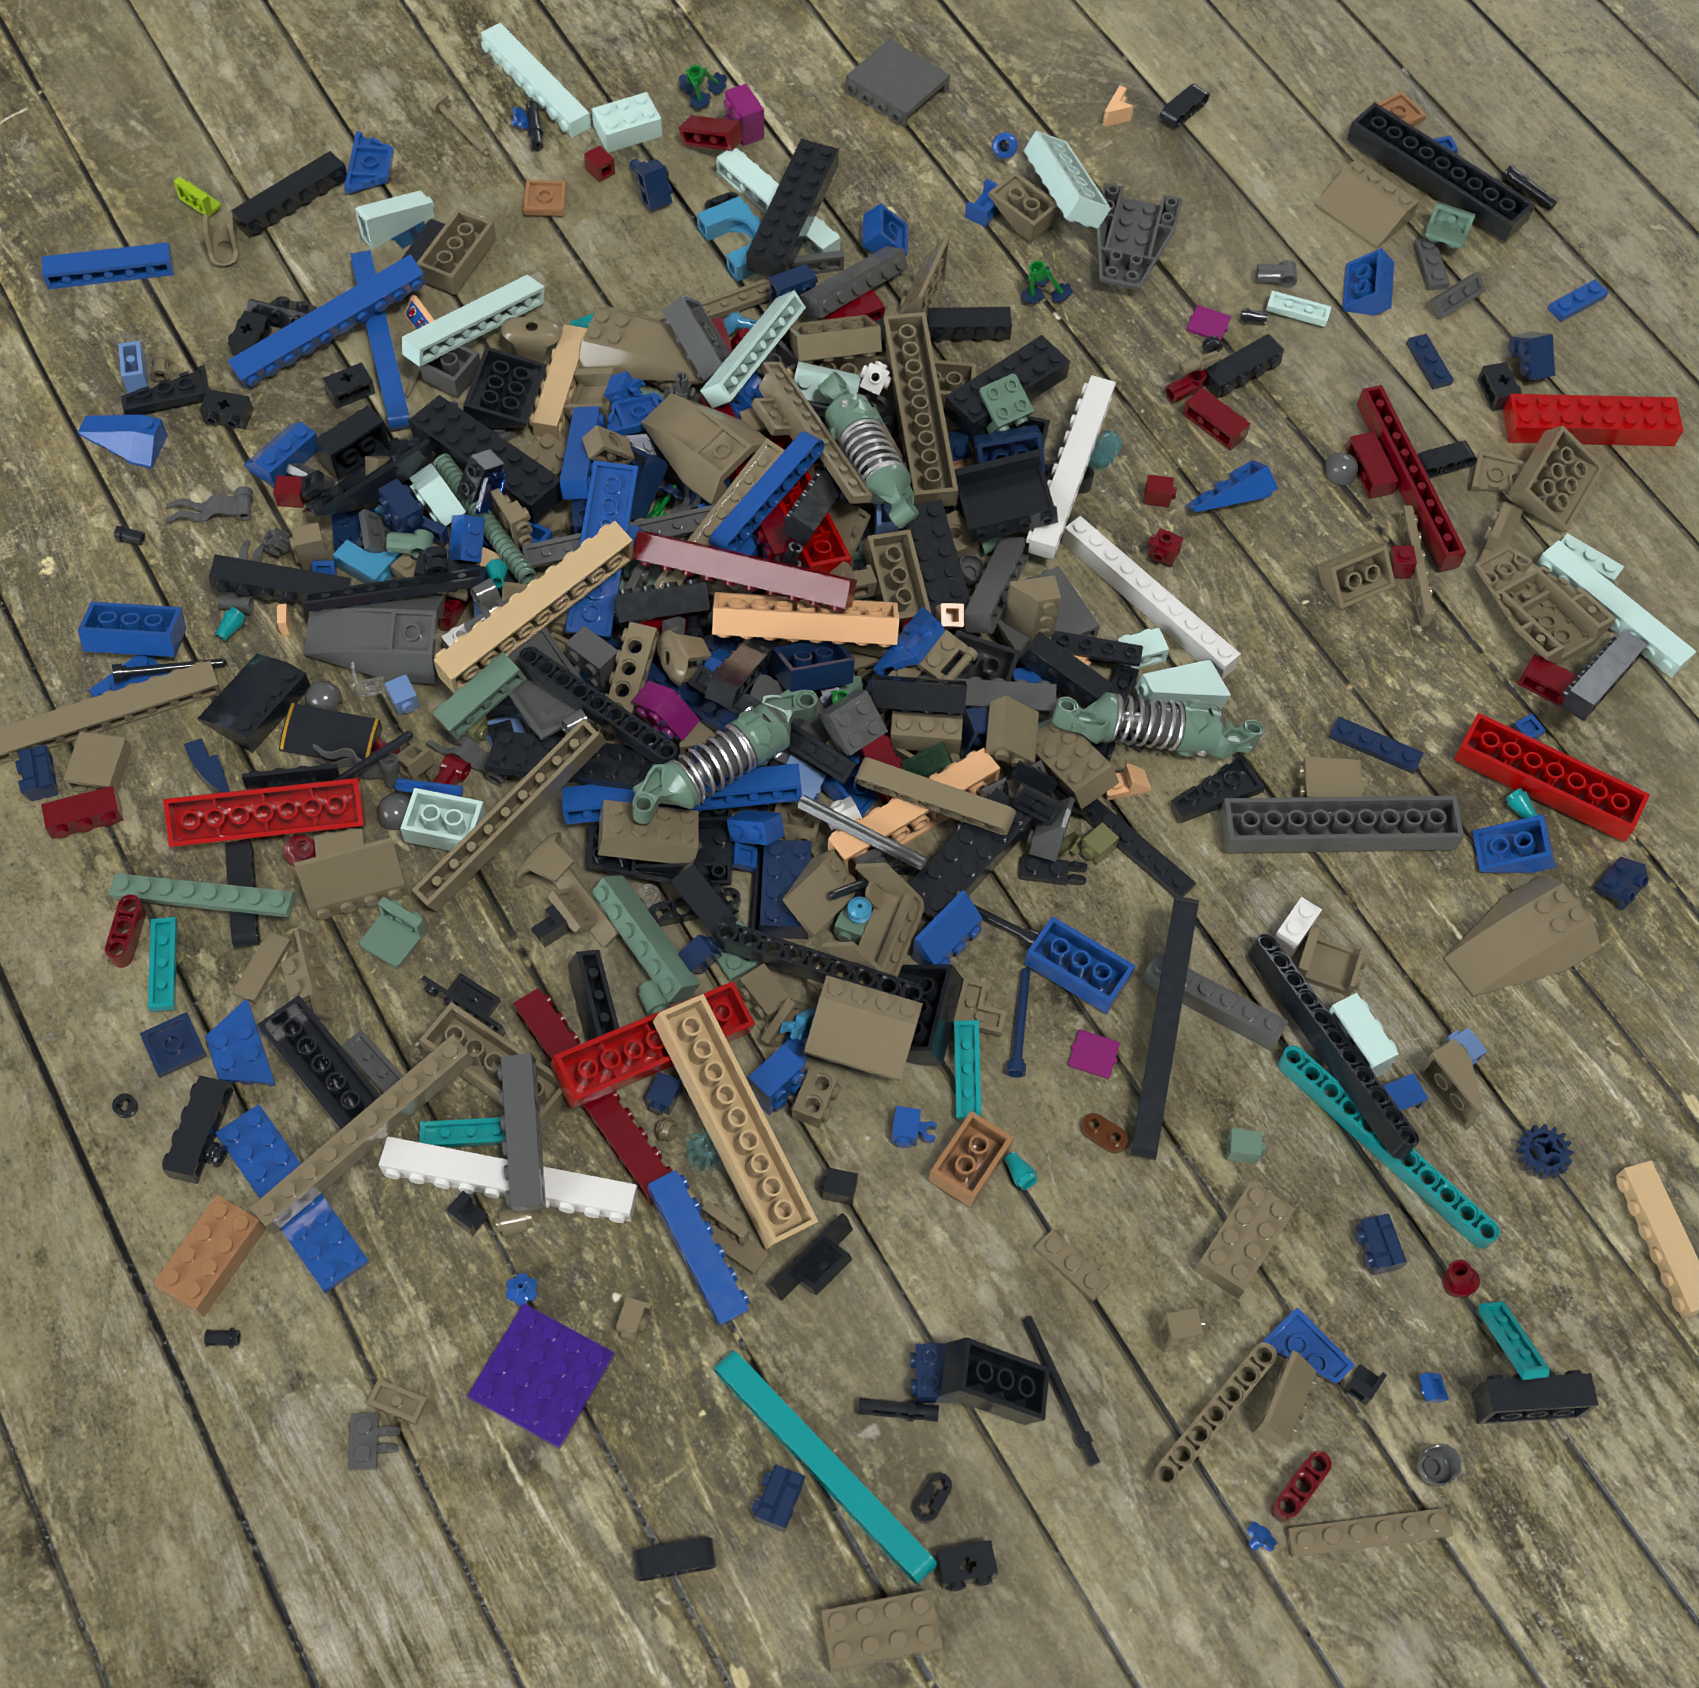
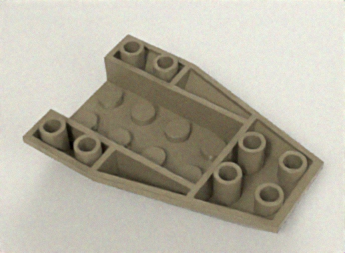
M673 393L666 397L641 422L683 484L710 505H715L727 490L724 480L750 455L753 456L767 439L743 420Z

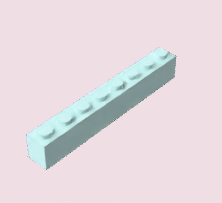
M501 23L481 32V46L483 50L489 53L494 61L504 68L507 75H511L514 78L516 84L521 86L530 98L532 97L538 103V106L548 113L551 120L557 122L563 132H566L573 138L591 128L590 113Z
M737 148L733 151H726L716 157L717 173L765 214L779 184L769 174L760 169L756 163H753L744 152L739 151ZM815 216L802 247L810 254L839 251L841 237L837 232L832 231L823 220Z
M525 275L402 336V354L421 367L503 325L508 318L518 317L544 304L545 286L529 275Z
M795 290L779 296L773 301L700 390L712 408L728 403L735 397L806 308Z
M1558 540L1541 555L1536 564L1538 567L1544 566L1548 568L1550 574L1557 578L1563 577L1569 581L1568 584L1576 589L1580 587L1590 594L1616 618L1610 629L1618 635L1626 630L1646 642L1648 645L1642 655L1671 678L1680 672L1697 652L1561 541Z

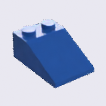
M1543 814L1472 830L1481 873H1534L1556 868L1549 829Z

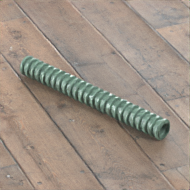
M442 454L437 457L433 464L434 468L447 483L448 487L451 488V491L469 515L485 518L483 535H485L503 562L506 563L518 583L527 584L531 582L536 576V571L525 559V556L514 544L513 540H511V537L500 525L499 521H497L485 502L480 500L471 503L457 489L463 473L449 454Z

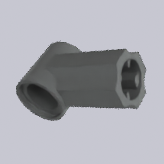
M1284 260L1279 265L1257 264L1256 281L1277 282L1284 288L1293 287L1297 283L1296 263L1292 260Z

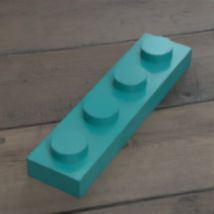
M176 917L151 919L148 1009L150 1012L175 1010L178 920Z
M979 1020L954 1021L957 1120H965L970 1111L982 1117Z
M501 1117L420 1122L419 1143L451 1148L502 1145V1141L506 1140V1130H502Z
M1499 1301L1479 1304L1478 1313L1521 1378L1528 1380L1548 1377L1550 1368L1506 1303Z

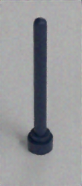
M1023 968L1020 973L1013 1055L1006 1066V1074L1015 1078H1021L1026 1075V1064L1022 1055L1030 970L1028 968Z

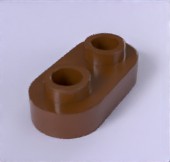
M1090 1113L1083 1118L1080 1128L1084 1137L1113 1154L1121 1153L1126 1148L1128 1135L1122 1128L1097 1113ZM1096 1122L1099 1127L1093 1128L1090 1123ZM1111 1136H1118L1120 1141H1114Z

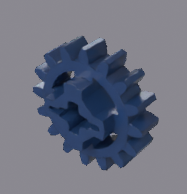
M1544 1124L1540 1129L1537 1125H1534L1530 1130L1527 1129L1517 1141L1520 1146L1516 1149V1152L1522 1154L1518 1161L1525 1162L1527 1165L1524 1170L1527 1171L1531 1168L1534 1177L1538 1173H1542V1178L1545 1180L1549 1175L1555 1179L1560 1173H1565L1568 1169L1567 1167L1573 1162L1570 1157L1574 1154V1151L1568 1149L1572 1143L1571 1141H1564L1563 1138L1566 1134L1561 1133L1558 1135L1556 1133L1557 1127L1555 1126L1550 1131L1547 1124Z

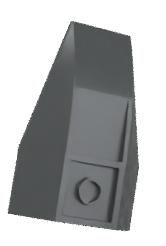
M1104 183L1101 194L1111 209L1097 229L1099 282L1140 290L1175 232L1183 199L1163 195L1161 205L1122 198L1124 186Z
M418 595L409 599L398 598L391 599L388 602L377 601L366 605L356 604L345 606L341 609L329 608L319 612L309 611L304 655L386 681L406 674L410 683L436 684L437 670L433 659H435L438 618L443 619L446 597L443 595Z

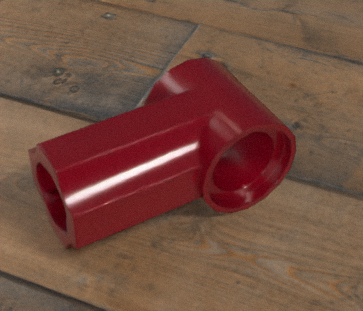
M1197 370L1167 385L1165 392L1168 400L1176 403L1189 395H1194L1204 387L1206 372L1204 370Z
M449 753L444 757L440 771L432 782L457 785L459 781L463 782L468 777L471 771V763Z

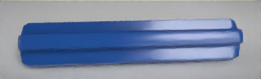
M397 778L395 782V789L413 793L414 788L462 797L464 791L463 787L458 785Z

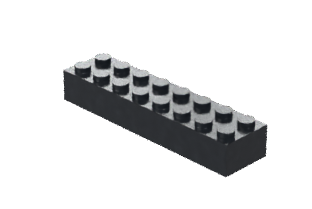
M800 139L746 253L747 271L771 277L792 268L837 171L839 162L838 148Z
M438 395L408 420L413 438H427L434 453L439 456L449 454L463 473L470 455L490 449L504 463L494 490L499 488L503 496L507 495L511 503L517 500L522 508L525 507L532 522L536 523L563 500L560 477L441 395Z

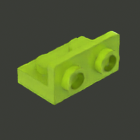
M180 176L173 181L179 199L202 215L207 214L210 217L221 208L220 202L193 185L190 181H185Z

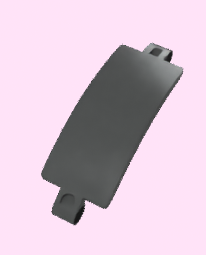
M490 578L472 587L470 590L482 614L464 623L467 633L472 630L477 622L484 621L490 617L491 612L495 608L503 607L509 602V599L502 601L496 586ZM546 627L508 655L511 661L527 678L508 697L541 740L561 729L567 735L583 718L590 724L582 709L576 710L524 673L519 660V653L523 648L532 646L581 678Z

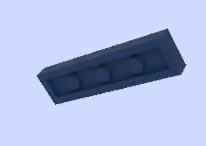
M1338 716L1329 736L1332 740L1411 774L1415 773L1424 754L1422 751Z

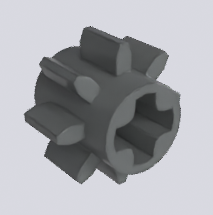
M277 527L274 530L267 531L263 537V543L267 545L264 550L277 557L280 553H287L291 547L290 540L288 539L290 534Z

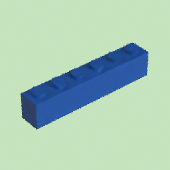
M168 242L42 256V276L48 289L174 275L173 254Z
M600 406L574 407L560 476L563 500L588 498L594 461L589 459L582 437L596 425L605 428L604 414L601 415Z
M674 1170L649 1183L647 1189L718 1326L721 1327L747 1313L749 1310L747 1305L750 1304V1301L744 1290L739 1291L735 1283L738 1281V1278L731 1266L727 1268L723 1260L726 1257L723 1248L719 1243L715 1245L711 1237L714 1233L707 1220L703 1222L699 1214L702 1210L695 1197L691 1199L687 1191L690 1187L683 1174L679 1176L677 1170Z

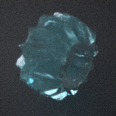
M1104 430L1097 438L1090 458L1092 462L1101 467H1107L1117 458L1123 446V439L1116 432Z
M701 1129V1135L694 1132L692 1134L693 1140L687 1142V1147L689 1148L687 1156L688 1158H693L692 1165L696 1166L701 1163L702 1171L706 1169L707 1165H710V1169L714 1171L715 1163L723 1166L724 1164L709 1134L706 1133V1129ZM710 1146L712 1151L706 1152L705 1147Z

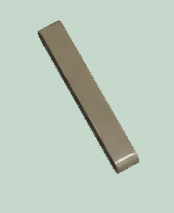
M863 758L855 777V782L863 787L1001 835H1008L1017 813L1007 805L871 758Z
M1263 1342L1255 1346L1159 1462L1151 1474L1152 1485L1157 1490L1168 1491L1175 1485L1277 1359V1353L1271 1344ZM1257 1353L1265 1354L1268 1362H1261L1257 1357ZM1241 1372L1249 1373L1252 1377V1382L1244 1381L1241 1377ZM1226 1391L1234 1393L1236 1396L1235 1402L1227 1400L1225 1397ZM1208 1411L1217 1412L1220 1416V1421L1211 1420ZM1192 1431L1201 1432L1204 1436V1441H1196L1192 1436ZM1175 1451L1185 1452L1188 1458L1187 1461H1179L1176 1458ZM1159 1471L1168 1472L1171 1476V1481H1162L1158 1475Z

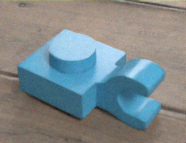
M809 1008L797 1014L794 1022H782L780 1033L790 1032L791 1039L797 1038L802 1040L808 1037L816 1010Z

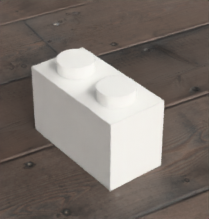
M1303 897L1297 902L1275 935L1277 942L1285 953L1290 956L1294 955L1322 911L1321 908Z

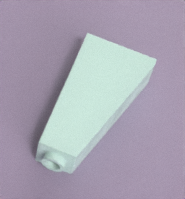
M421 190L355 208L361 236L372 249L434 218V203Z
M1211 660L1145 673L1135 686L1138 696L1142 697L1144 703L1150 697L1154 700V703L1162 699L1165 704L1170 700L1175 703L1176 701L1186 702L1187 699H1197L1205 704L1216 705L1222 709L1231 696Z

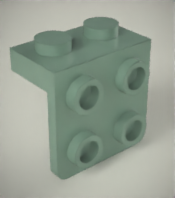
M1437 202L1424 235L1428 237V240L1435 243L1439 241L1446 243L1452 249L1463 248L1476 214Z
M1010 374L983 386L979 390V394L993 420L986 427L989 433L1010 430V426L1014 424L1016 427L1028 422L1027 418L1034 412L1015 374Z
M382 897L377 903L381 915L360 940V946L394 968H398L427 931L423 917L415 911H407L395 899L390 901Z

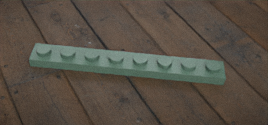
M119 873L115 874L109 896L112 899L118 900L127 894H133L141 902L288 918H290L296 899V894L293 891Z

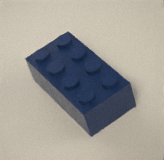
M776 840L769 845H764L760 932L784 939H808L807 931L782 899L810 862L812 841Z

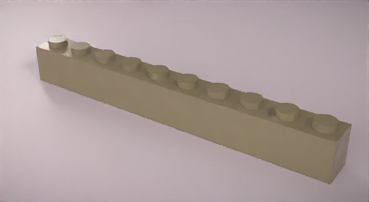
M200 661L191 667L175 669L163 676H153L141 683H131L126 685L125 688L116 691L109 690L100 696L84 698L72 705H61L56 710L47 713L40 712L25 720H14L9 725L0 727V765L19 759V750L33 749V747L47 745L51 749L76 741L79 732L89 733L94 731L101 733L219 695L222 691L214 668L210 661Z
M583 718L412 891L429 908L438 912L607 741Z
M451 1035L252 1205L250 1209L266 1228L273 1234L276 1233L472 1064L474 1060L469 1052Z

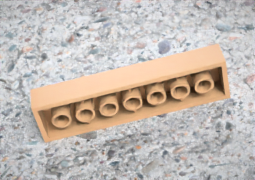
M715 592L712 634L722 638L733 635L744 639H752L754 637H763L766 640L786 638V640L792 642L803 639L813 643H821L823 641H832L835 644L855 642L857 645L862 646L874 643L883 647L897 645L899 628L898 604L895 602L853 600L852 607L844 608V611H836L830 609L831 605L822 604V606H815L809 604V600L802 598L801 601L787 599V596Z
M982 748L977 752H970L962 761L958 763L953 762L946 770L939 774L931 775L929 779L981 796L979 789L998 780L1000 767L986 753L985 748ZM893 797L885 806L881 808L876 807L869 815L862 819L858 818L855 821L905 845L951 817ZM843 830L835 831L828 838V851L833 850L852 876L857 873L855 869L857 865L856 857L876 848Z

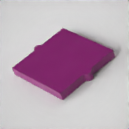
M1197 305L1194 314L1190 315V322L1186 331L1205 338L1215 335L1221 341L1224 333L1228 331L1227 326L1231 316Z
M1079 1029L1075 1044L1071 1046L1072 1054L1068 1067L1109 1080L1113 1065L1118 1061L1116 1055L1120 1042Z

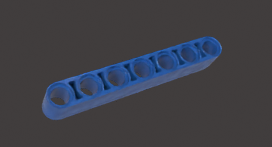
M807 431L801 432L714 530L710 537V545L737 552L820 457L825 447L824 441Z

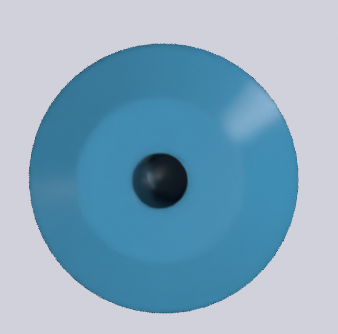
M859 896L849 901L847 914L852 922L861 924L870 919L872 905L867 898Z

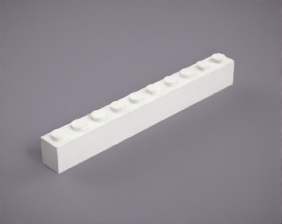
M1091 375L1089 383H1084L1081 392L1083 399H1078L1075 411H1078L1077 415L1073 414L1069 427H1072L1071 431L1067 430L1063 443L1066 444L1065 448L1060 447L1057 457L1060 460L1059 464H1054L1051 476H1054L1053 480H1048L1047 482L1054 506L1057 507L1058 523L1034 528V531L1030 530L1026 543H1029L1028 553L1054 560L1111 403L1116 382Z
M1079 516L1065 527L1062 543L1198 662L1211 660L1221 679H1224L1236 669L1241 654L1084 518Z
M387 1136L379 1167L384 1176L390 1179L403 1177L416 1184L429 1182L434 1183V1186L441 1189L454 1187L467 1194H473L475 1191L484 1193L486 1197L498 1199L499 1196L506 1197V1191L509 1190V1180L506 1181L504 1176V1165H508L507 1159ZM544 1167L546 1208H549V1206L557 1207L565 1213L583 1212L585 1216L591 1218H599V1216L609 1217V1220L616 1223L631 1222L638 1196L636 1184Z

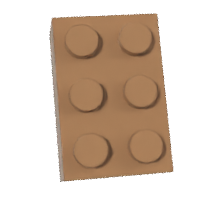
M970 1111L931 1169L929 1182L972 1208L1010 1151L1014 1137Z

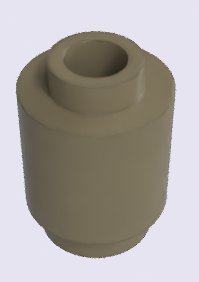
M510 1208L498 1211L499 1216L494 1217L497 1233L502 1232L503 1237L526 1232L528 1228L533 1227L531 1211L515 1213Z

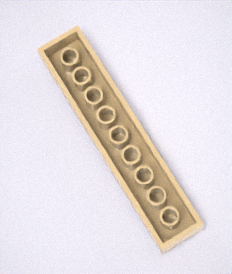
M616 521L601 527L597 535L584 540L580 548L574 552L570 551L559 564L550 566L541 578L532 580L524 591L512 595L507 604L503 607L495 608L491 612L490 617L484 621L477 622L469 633L460 635L448 649L444 648L439 651L435 659H433L438 677L455 694L458 688L468 683L494 657L496 658L502 652L507 656L633 560V540Z
M704 994L658 1013L653 1020V1024L765 1249L767 1250L813 1227L818 1223V1220Z

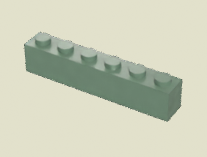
M624 876L603 877L591 892L594 899L653 982L658 985L668 1003L688 1000L701 985L697 977L678 955L679 952Z

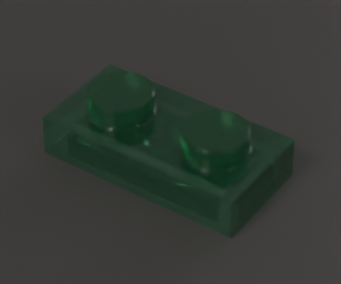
M940 742L901 761L904 770L926 777L953 764V761L945 743Z

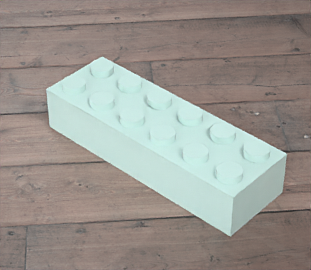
M1035 131L1024 152L1028 157V161L1033 164L1035 172L1040 175L1042 183L1050 191L1049 194L1057 202L1056 205L1062 210L1065 219L1068 221H1077L1085 227L1091 226L1098 229L1109 213L1110 206L1067 141Z

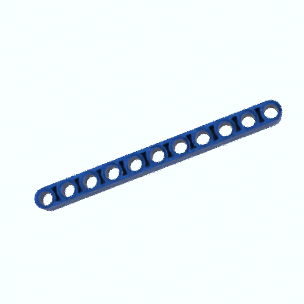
M371 250L350 253L357 285L376 274ZM384 310L370 316L366 321L387 418L390 430L392 431L410 427L408 422L410 417Z

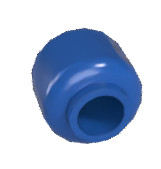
M1010 132L998 134L992 143L993 152L1002 159L1014 156L1019 147L1017 137Z

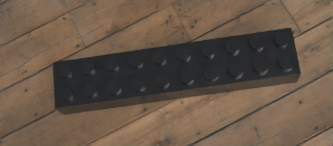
M1376 102L1351 122L1347 141L1443 203L1476 214L1473 222L1502 241L1507 242L1528 222L1535 203Z

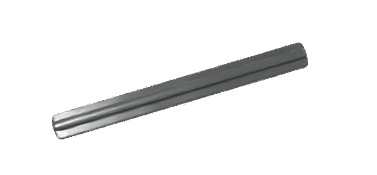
M803 795L798 802V808L919 870H922L927 862L925 856L806 795Z

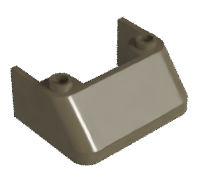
M886 862L857 864L855 869L869 881L865 897L873 907L871 917L868 920L859 945H856L854 942H824L822 947L833 956L898 976L924 911L923 899Z

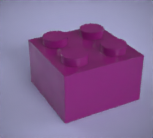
M747 83L726 90L724 100L726 115H724V119L740 121L744 136L741 144L746 146L764 139V108Z
M648 681L631 701L637 708L635 710L636 713L643 719H647L650 722L649 726L659 733H663L669 739L676 738L683 741L700 721L673 689Z

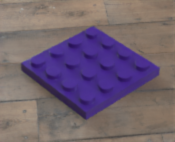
M523 1303L467 1397L547 1443L561 1449L613 1360L615 1353Z

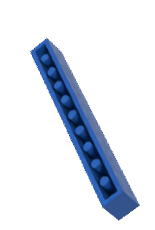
M410 254L232 357L228 362L245 389L256 386L260 380L267 376L275 375L284 366L292 365L298 358L311 354L315 348L331 342L337 335L348 332L356 324L367 321L373 314L384 311L390 304L403 300L406 295L413 291L420 290L426 284L424 273Z
M799 763L762 766L751 769L748 773L743 772L741 778H734L732 784L724 785L723 790H715L713 796H706L704 802H700V805L693 809L659 803L658 806L702 811L799 801L802 797ZM714 780L715 786H720L721 782ZM704 783L706 792H711V788ZM597 785L562 787V810L566 824L599 821L604 800L633 803L636 794L633 790Z

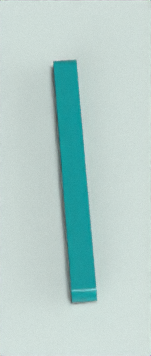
M1292 1045L1284 1050L1278 1062L1282 1073L1470 1243L1480 1249H1486L1493 1244L1500 1235V1229L1496 1222L1414 1149L1404 1159L1410 1163L1411 1167L1403 1165L1401 1159L1393 1157L1382 1145V1142L1373 1130L1368 1132L1363 1128L1362 1125L1369 1127L1370 1125L1332 1075L1300 1047ZM1287 1057L1295 1059L1296 1063L1289 1062ZM1305 1074H1311L1315 1080L1308 1079ZM1324 1091H1330L1334 1097L1327 1096ZM1343 1108L1350 1109L1353 1114H1347ZM1421 1177L1427 1178L1430 1184H1425ZM1440 1194L1447 1196L1450 1202L1442 1200ZM1460 1212L1467 1214L1469 1220L1462 1218ZM1480 1230L1487 1232L1489 1238L1482 1236Z
M732 1350L713 1368L717 1376L912 1582L919 1585L938 1566L930 1553L735 1350Z

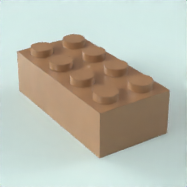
M216 1195L153 1284L161 1293L204 1318L266 1230L265 1226L257 1217Z

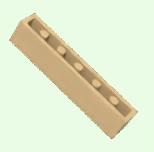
M564 324L563 333L557 342V347L552 350L551 365H547L546 381L543 380L541 383V396L536 399L535 414L532 413L530 417V426H533L534 436L542 437L548 432L559 440L567 416L563 408L565 404L571 403L577 385V379L574 374L579 365L581 342L588 328Z
M1651 1160L1626 1167L1616 1176L1617 1186L1628 1202L1627 1206L1630 1214L1637 1221L1639 1234L1646 1241L1650 1249L1649 1253L1652 1261L1657 1264L1661 1273V1281L1671 1294L1673 1307L1679 1312L1682 1319L1698 1315L1699 1259Z

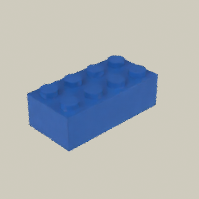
M91 602L78 628L83 651L175 657L186 631L182 607Z
M1053 916L1027 951L1024 965L1108 1014L1132 978L1136 966Z

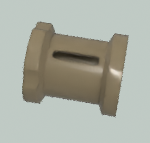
M164 354L153 355L151 357L153 369L150 371V378L155 382L165 379L169 380L168 367L170 366V358Z

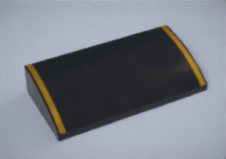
M290 703L281 734L279 750L337 762L349 757L327 759L317 750L313 749V744L318 745L324 751L330 752L342 748H350L354 750L358 758L363 760L374 751L375 739L381 736L383 728L380 719Z

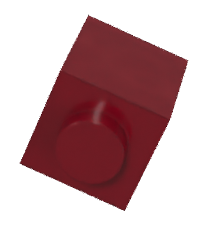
M601 145L584 154L585 169L599 183L615 174L614 158Z
M1148 474L1143 504L1169 508L1171 499L1175 500L1177 487L1173 486L1174 478Z
M277 476L273 492L277 506L304 508L305 500L307 499L301 496L302 477Z
M1414 545L1392 546L1389 557L1394 579H1410L1417 565Z

